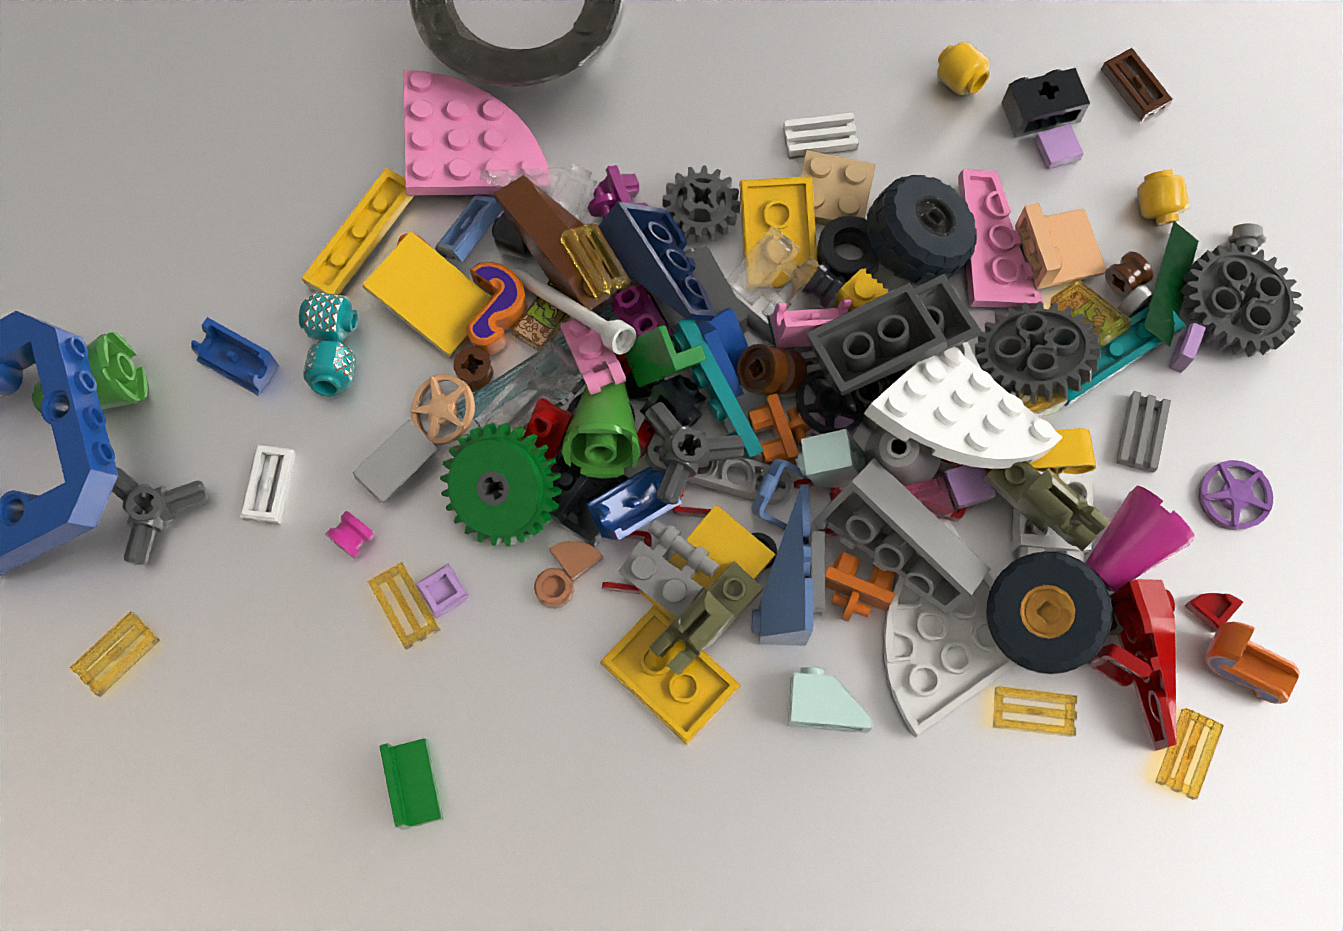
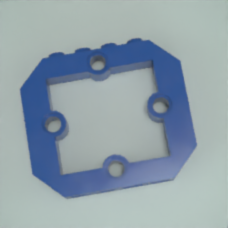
M14 311L0 319V396L7 397L13 395L22 384L23 370L36 363L44 395L41 404V415L48 424H51L65 483L41 495L12 490L0 498V576L96 528L118 478L114 461L115 453L110 445L105 426L106 418L101 410L96 391L97 383L92 375L87 356L88 348L83 338L19 311Z

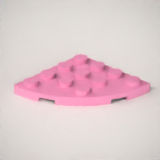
M403 70L406 195H493L522 175H525L545 193L550 194V176L544 154L529 128L508 106L490 93L462 80L437 73Z

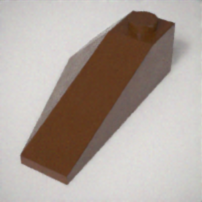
M525 175L517 178L492 195L554 288L585 308L592 310L635 280L602 253L601 246L593 235L592 230Z

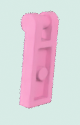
M574 318L560 324L564 338L590 396L601 392V387L614 382L615 385L626 382V377L614 352L604 346L599 333Z

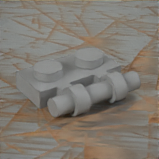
M656 519L648 529L650 534L659 539L655 548L652 550L640 541L617 573L678 617L704 590V587L692 579L698 570H701L711 578L720 565L708 557L709 552L703 547L698 546L696 548L680 536L681 531L673 525L667 527ZM671 549L687 560L682 570H679L665 559V556Z

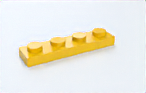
M387 167L302 276L304 284L317 292L340 295L415 196L406 195V178Z

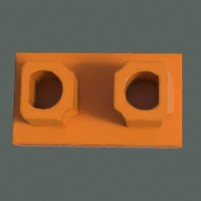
M777 393L766 396L765 405L748 411L747 419L755 434L772 430L774 440L761 443L764 450L760 453L763 463L771 465L775 459H782L797 466L795 459L798 458L799 452L793 436H795L798 446H802L801 439L807 438L806 432L811 428L799 416L796 407L786 411L789 422L787 421Z
M841 552L833 566H828L825 573V587L836 591L831 603L844 608L841 619L849 622L853 612L867 618L871 610L870 606L886 612L888 605H891L895 595L894 592H891L895 573L888 570L884 572L875 566L867 582L854 576L860 559L846 552Z

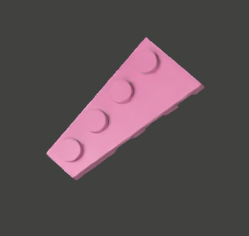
M962 169L958 175L959 195L967 202L970 212L974 215L975 228H977L975 252L966 263L969 306L1022 309V304L1027 303L1030 309H1035L1039 301H1042L1044 305L1041 293H1036L1032 282L1034 274L1030 262L1026 263L1020 248L1022 240L1019 232L1013 229L1009 214L1011 210L997 171Z

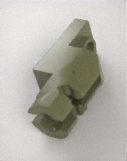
M1027 461L1014 463L1010 468L992 469L984 478V481L1039 530L1044 532L1050 527L1067 543L1076 546L1081 551L1111 522L1096 507L1088 505L1087 500L1070 488L1049 468L1043 474H1040Z
M734 561L708 590L704 589L649 648L656 656L663 658L678 642L684 643L686 649L680 651L667 665L674 673L680 675L708 646L711 647L764 588Z

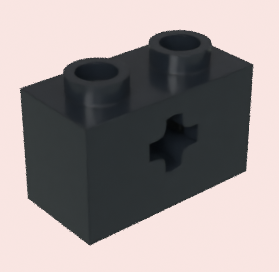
M1076 68L1063 71L1055 69L1043 76L1030 79L1028 77L1019 78L1008 85L1001 102L1015 138L1068 124L1079 123L1090 105Z

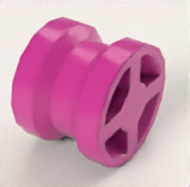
M345 511L340 516L341 522L336 528H330L325 535L355 559L360 553V546L366 541H371L375 534L354 515Z

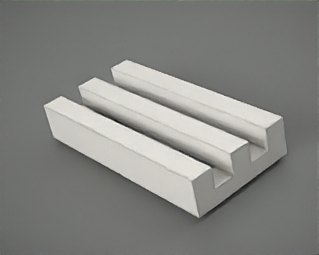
M853 113L784 120L783 130L788 158L805 156L806 150L819 153L857 150L859 140L856 137L857 130L856 125L853 123ZM848 136L845 139L821 141L830 137ZM804 140L819 141V142H810V143L794 144L795 141H804Z
M256 445L240 518L246 521L257 520L261 523L272 522L273 524L281 525L297 455L294 449ZM266 455H271L259 510L254 511ZM281 457H283V462L280 470L271 513H269L268 511L273 494L280 459Z

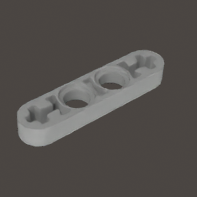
M658 436L648 446L646 462L653 471L665 473L667 467L663 462L659 461V454L654 453V451L659 452L661 445L664 443V440ZM681 447L680 449L681 452L686 450L687 456H692L694 453L693 451L688 453V447ZM744 457L709 461V472L705 474L696 473L694 477H688L687 481L755 500L760 482H762L765 474L768 473L771 465ZM733 466L742 468L747 475L746 482L740 485L731 483L727 478V469ZM785 470L782 471L777 485L782 489H778L767 504H778L789 494L792 481ZM756 472L760 474L756 481L760 482L755 486V489H752L750 486Z

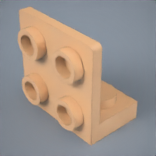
M1039 203L1024 206L1015 224V229L1018 230L1021 237V246L1026 261L1030 262L1036 290L1097 277L1105 273L1106 266L1084 209L1047 216L1043 215Z

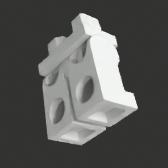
M1057 474L1070 488L1087 500L1088 505L1093 506L1094 476ZM1013 506L1012 553H1018V558L1031 553L1048 551L1067 554L1084 562V556L1092 551V542L1081 551L1076 546L1067 543L1050 527L1042 532Z

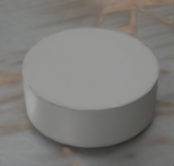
M1145 285L1137 287L1119 305L1118 313L1126 320L1130 319L1151 303L1153 292Z

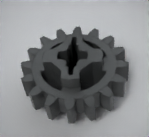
M704 165L700 173H695L692 167H688V176L686 177L676 173L675 184L667 183V195H663L662 207L668 210L678 227L682 229L685 238L687 239L690 234L695 235L696 243H700L702 236L707 235L711 242L715 241V232L717 231L726 236L728 234V225L735 226L737 213L740 212L738 188H731L732 178L727 177L721 180V170L716 169L713 174H708L707 166ZM682 196V208L679 209L677 203L679 198ZM723 199L725 203V208L721 213L719 211L720 201Z

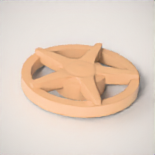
M449 374L431 376L415 393L410 409L411 420L432 443L438 445L450 444L463 436L470 427L474 417L475 402L470 387L460 378ZM452 381L459 387L449 395L442 394L438 383ZM431 388L432 398L429 400L428 405L421 406L425 394ZM464 394L466 411L463 421H461L457 417V400ZM420 414H427L431 420L429 433L424 430L421 424ZM454 423L459 426L452 434L436 438L441 425Z

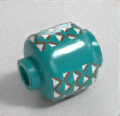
M315 292L308 300L305 299L300 306L299 325L311 339L342 342L347 338L349 332H354L357 327V311L352 310L351 302L346 296Z
M327 340L313 344L307 354L303 370L304 380L311 387L312 391L321 396L332 397L345 392L352 384L356 367V356L350 348L340 341Z

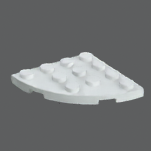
M956 347L917 362L874 400L864 413L880 427L902 441L907 442L909 438H912L921 444L931 447L932 455L972 467L998 469L1010 468L1017 462L1028 461L1031 463L1045 456L1063 438L1048 422L1041 420L1023 405L1019 398L1003 389L987 372L980 370L964 357L962 352Z
M947 519L945 522H943V524L949 530H951L969 548V546L965 543V541L962 539V537L959 535L956 529L952 526L949 520ZM989 573L973 594L949 614L905 586L902 576L899 575L892 591L895 595L891 605H888L885 617L883 637L884 661L894 700L914 737L920 735L1017 666L998 648L988 627L986 616L987 599L994 583V579Z

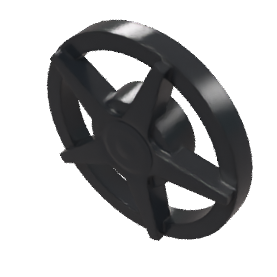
M822 370L809 374L801 382L796 392L797 413L800 414L803 421L810 428L820 434L847 429L851 433L862 421L865 411L864 403L859 400L856 391L850 392L856 404L855 412L846 407L844 395L841 396L832 387L823 389L816 382L817 379H825ZM808 384L816 398L814 403L805 405L804 390ZM817 412L820 416L824 417L826 426L816 421L810 413ZM839 416L854 420L847 427L834 428L835 418Z

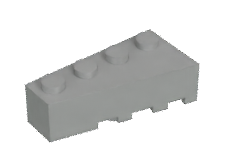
M875 458L811 522L822 530L827 526L841 536L839 541L851 550L857 546L875 558L873 564L884 572L887 570L894 571L902 576L905 586L947 614L969 598L991 570Z

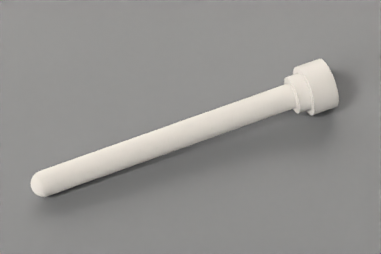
M516 268L513 270L522 281L524 288L599 333L604 346L614 353L624 354L634 345L636 331L632 326L622 320L607 321L523 269Z

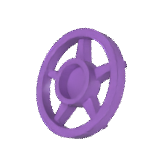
M1238 460L1221 462L1212 467L1204 475L1200 483L1199 497L1204 511L1215 523L1231 530L1253 528L1264 521L1272 509L1273 491L1268 479L1263 474V471L1247 462ZM1227 468H1238L1250 473L1252 476L1246 481L1235 479ZM1219 471L1225 484L1219 492L1208 494L1209 481L1213 474ZM1256 480L1263 489L1265 503L1254 497L1251 487ZM1209 500H1220L1225 508L1231 510V521L1220 516L1214 510ZM1247 506L1262 511L1255 520L1239 523L1241 510Z

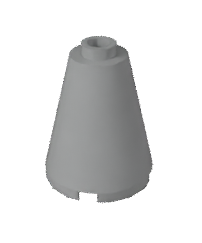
M879 425L872 431L865 446L866 465L875 458L908 491L925 486L935 476L941 462V458L932 455L931 447L921 444L912 438L904 442ZM900 443L907 444V449L903 454L898 455L892 452L896 445Z

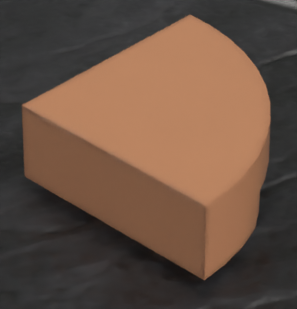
M565 541L549 548L550 553L563 570L569 574L572 581L604 559L601 552L595 547L580 541Z

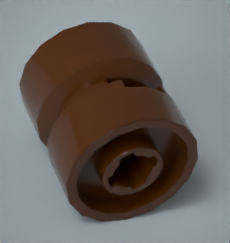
M754 344L746 348L740 355L737 363V377L740 385L748 392L762 395L777 393L778 397H792L796 394L801 382L807 377V365L801 354L792 349Z

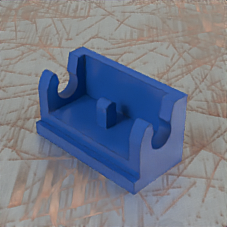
M207 317L201 325L203 332L206 333L205 339L202 343L195 340L191 342V348L198 356L197 362L253 394L260 396L280 367L268 350Z
M647 467L585 503L601 537L619 541L682 503L681 499H679L675 505L665 504L656 497V492L665 474L664 472L653 471L651 467Z

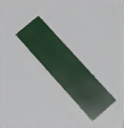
M1173 221L1144 328L1169 347L1174 335L1175 322L1173 310L1179 316L1181 303L1184 298L1181 289L1187 284L1183 278L1190 271L1189 267L1193 264L1199 240L1175 221Z

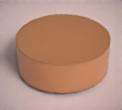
M548 568L537 576L534 591L542 605L556 609L565 606L571 600L574 593V585L566 571L560 568Z

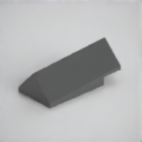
M945 274L914 289L909 282L807 332L808 340L827 383L841 396L982 335L980 327Z

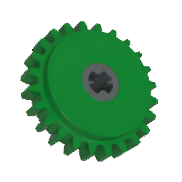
M490 423L483 426V429L477 427L470 430V435L466 434L459 437L458 442L460 445L453 446L448 450L454 458L447 459L442 464L450 471L440 476L441 481L448 483V489L441 492L442 496L449 497L451 501L446 506V510H455L457 513L454 523L457 524L463 521L467 525L464 532L467 535L477 531V541L480 543L490 537L492 546L499 545L503 540L507 547L517 543V540L523 543L530 539L531 535L535 536L543 531L542 525L548 524L553 519L548 512H552L559 507V504L551 499L561 494L562 489L553 486V481L561 478L560 473H551L550 467L556 463L555 458L546 460L543 454L548 449L547 445L537 448L534 445L537 435L532 434L524 438V427H517L511 432L509 423L498 425V428L495 423ZM499 481L503 484V488L499 487Z

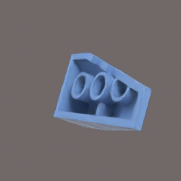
M801 485L764 589L759 609H752V633H759V644L806 646L813 632V578H806V576L810 575L812 547L806 544V538L810 536L811 525L809 485Z

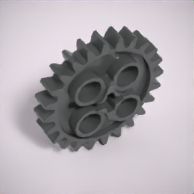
M1231 243L1226 250L1221 245H1218L1212 252L1207 250L1189 267L1190 271L1183 278L1187 284L1181 289V293L1188 297L1181 305L1193 310L1186 319L1197 320L1200 323L1199 325L1206 327L1205 331L1208 332L1205 342L1210 343L1217 339L1219 341V351L1221 352L1229 345L1232 347L1234 356H1237L1243 350H1245L1248 357L1254 356L1258 351L1262 355H1266L1270 350H1276L1295 333L1294 328L1301 322L1296 315L1303 310V307L1294 302L1302 294L1291 291L1290 288L1297 281L1284 278L1288 268H1275L1276 257L1271 258L1269 261L1264 260L1263 249L1259 250L1255 255L1251 254V248L1248 244L1240 251L1235 243ZM1251 276L1252 280L1250 286L1245 290V292H1242V290L1248 286L1250 282L1249 279ZM1240 307L1241 309L1234 315V318H1233L1234 320H1233V324H1232V323H1231L1232 316H1233V314L1237 311V309Z
M1039 301L1035 309H1030L1027 303H1023L1022 311L1017 312L1014 308L1008 307L1007 317L997 313L995 314V323L986 322L985 332L978 336V343L975 344V358L981 370L987 372L1008 393H1016V397L1020 400L1025 395L1030 396L1032 404H1036L1039 396H1044L1048 403H1052L1053 394L1058 393L1062 398L1066 399L1068 398V388L1079 392L1081 391V381L1091 382L1092 372H1097L1101 345H1099V334L1093 333V323L1084 324L1083 314L1072 318L1071 307L1059 312L1057 303L1051 305L1049 309H1044L1042 301Z

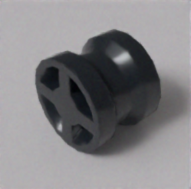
M823 262L801 292L806 296L812 295L818 300V305L825 309L847 280L841 275L835 276L832 274L830 267Z

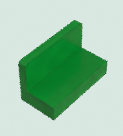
M665 325L656 327L637 337L632 348L625 353L638 388L707 360L701 345L676 354Z
M423 738L392 746L389 743L379 745L395 827L405 830L443 820L427 739Z

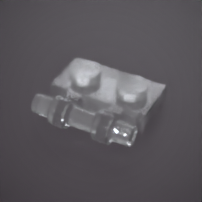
M773 225L727 277V281L732 290L751 306L755 304L761 295L769 301L768 305L761 312L767 318V315L774 312L778 303H786L787 311L792 305L790 300L802 287H805L820 265L811 257H808L801 266L795 264L792 260L801 249ZM784 271L791 278L780 291H777L770 285Z

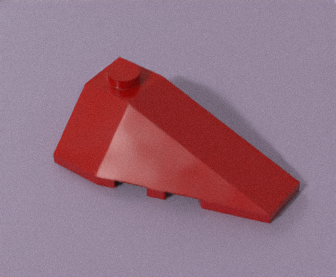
M1132 580L1109 596L1118 602L1114 610H1116V616L1120 625L1124 628L1120 634H1117L1121 647L1148 663L1151 667V674L1145 678L1138 677L1132 672L1130 674L1133 677V684L1155 751L1177 745L1175 616L1173 613L1175 611V602L1171 592L1165 589L1162 580Z

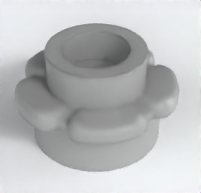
M1252 223L1234 226L1232 235L1228 238L1230 244L1235 243L1239 251L1246 244L1250 245L1251 253L1256 252L1258 247L1266 243L1267 240L1263 235V227Z

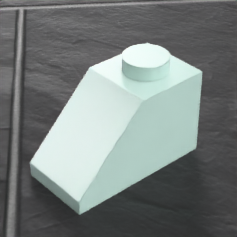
M847 429L801 439L803 452L798 454L800 471L803 476H807L817 487L845 488L866 466L865 452Z
M803 667L800 673H793L790 681L788 726L868 733L872 729L873 720L835 676L824 675V669L815 667Z

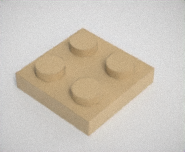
M806 150L800 177L812 176L815 223L826 226L828 222L840 216L849 215L865 218L876 164Z

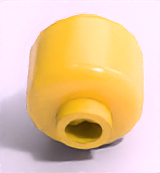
M960 42L955 46L949 45L939 55L938 63L940 64L937 69V76L959 96L977 93L983 88L990 77V72L988 71L989 60L968 42Z
M1163 170L1144 176L1145 182L1141 183L1137 188L1142 217L1148 220L1156 219L1158 226L1179 221L1178 214L1185 212L1190 206L1184 177L1174 174V170Z

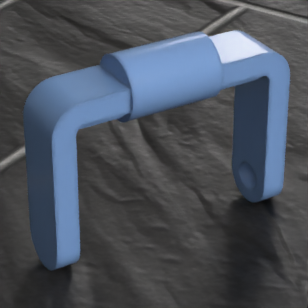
M775 459L760 484L751 510L754 515L785 530L787 527L786 523L764 512L767 503L771 500L784 468L807 480L809 478L803 476L800 468L782 459Z

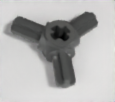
M662 402L652 405L645 412V418L664 440L661 447L666 453L663 463L667 469L656 492V497L665 504H677L688 477H694L699 468L708 467L709 461L741 458L744 455V443L739 435L707 438L705 432L692 429L689 425L682 427ZM681 447H688V448H689L688 453H690L691 451H693V452H694L693 455H692V456H687V455H685L686 450H683V451L681 452V451H680Z
M116 467L118 478L112 492L123 501V510L129 514L127 524L132 526L124 560L134 565H145L148 562L156 532H163V528L168 526L172 519L176 518L177 511L206 502L208 493L205 485L200 480L168 491L164 486L154 489L147 483L140 485L124 470ZM152 505L154 507L152 511H146L149 506Z

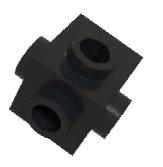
M679 374L668 380L660 379L650 390V397L640 412L645 416V412L652 405L662 402L682 427L689 425L692 428L701 418L702 412L699 409L707 398L699 391L698 386L692 380Z

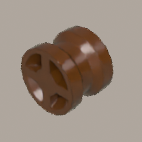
M1133 251L1126 253L1121 258L1120 264H1113L1105 271V279L1110 288L1124 298L1139 285H1145L1153 278L1151 265L1141 254Z
M468 347L456 355L454 371L457 377L470 387L472 392L483 391L491 385L494 379V370L488 354L483 349Z

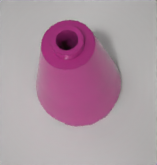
M1139 485L1128 493L1085 562L1098 574L1107 590L1112 593L1127 582L1138 578L1190 546V543L1195 538L1191 528L1174 510L1169 513L1160 505L1163 502L1162 499Z

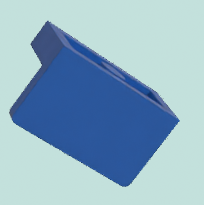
M726 308L716 313L712 321H701L696 325L735 398H738L744 392L737 377V363L740 355L748 348V344L734 310Z

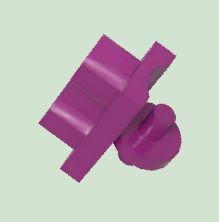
M617 165L607 166L605 170L607 173L606 178L592 191L594 199L587 206L590 215L604 219L618 201L632 204L630 198H635L640 191L636 174H620ZM645 202L637 203V205L648 206Z
M642 285L636 288L635 286H629L616 294V300L611 302L610 305L619 320L635 329L636 338L656 327L665 325L671 341H673V333Z

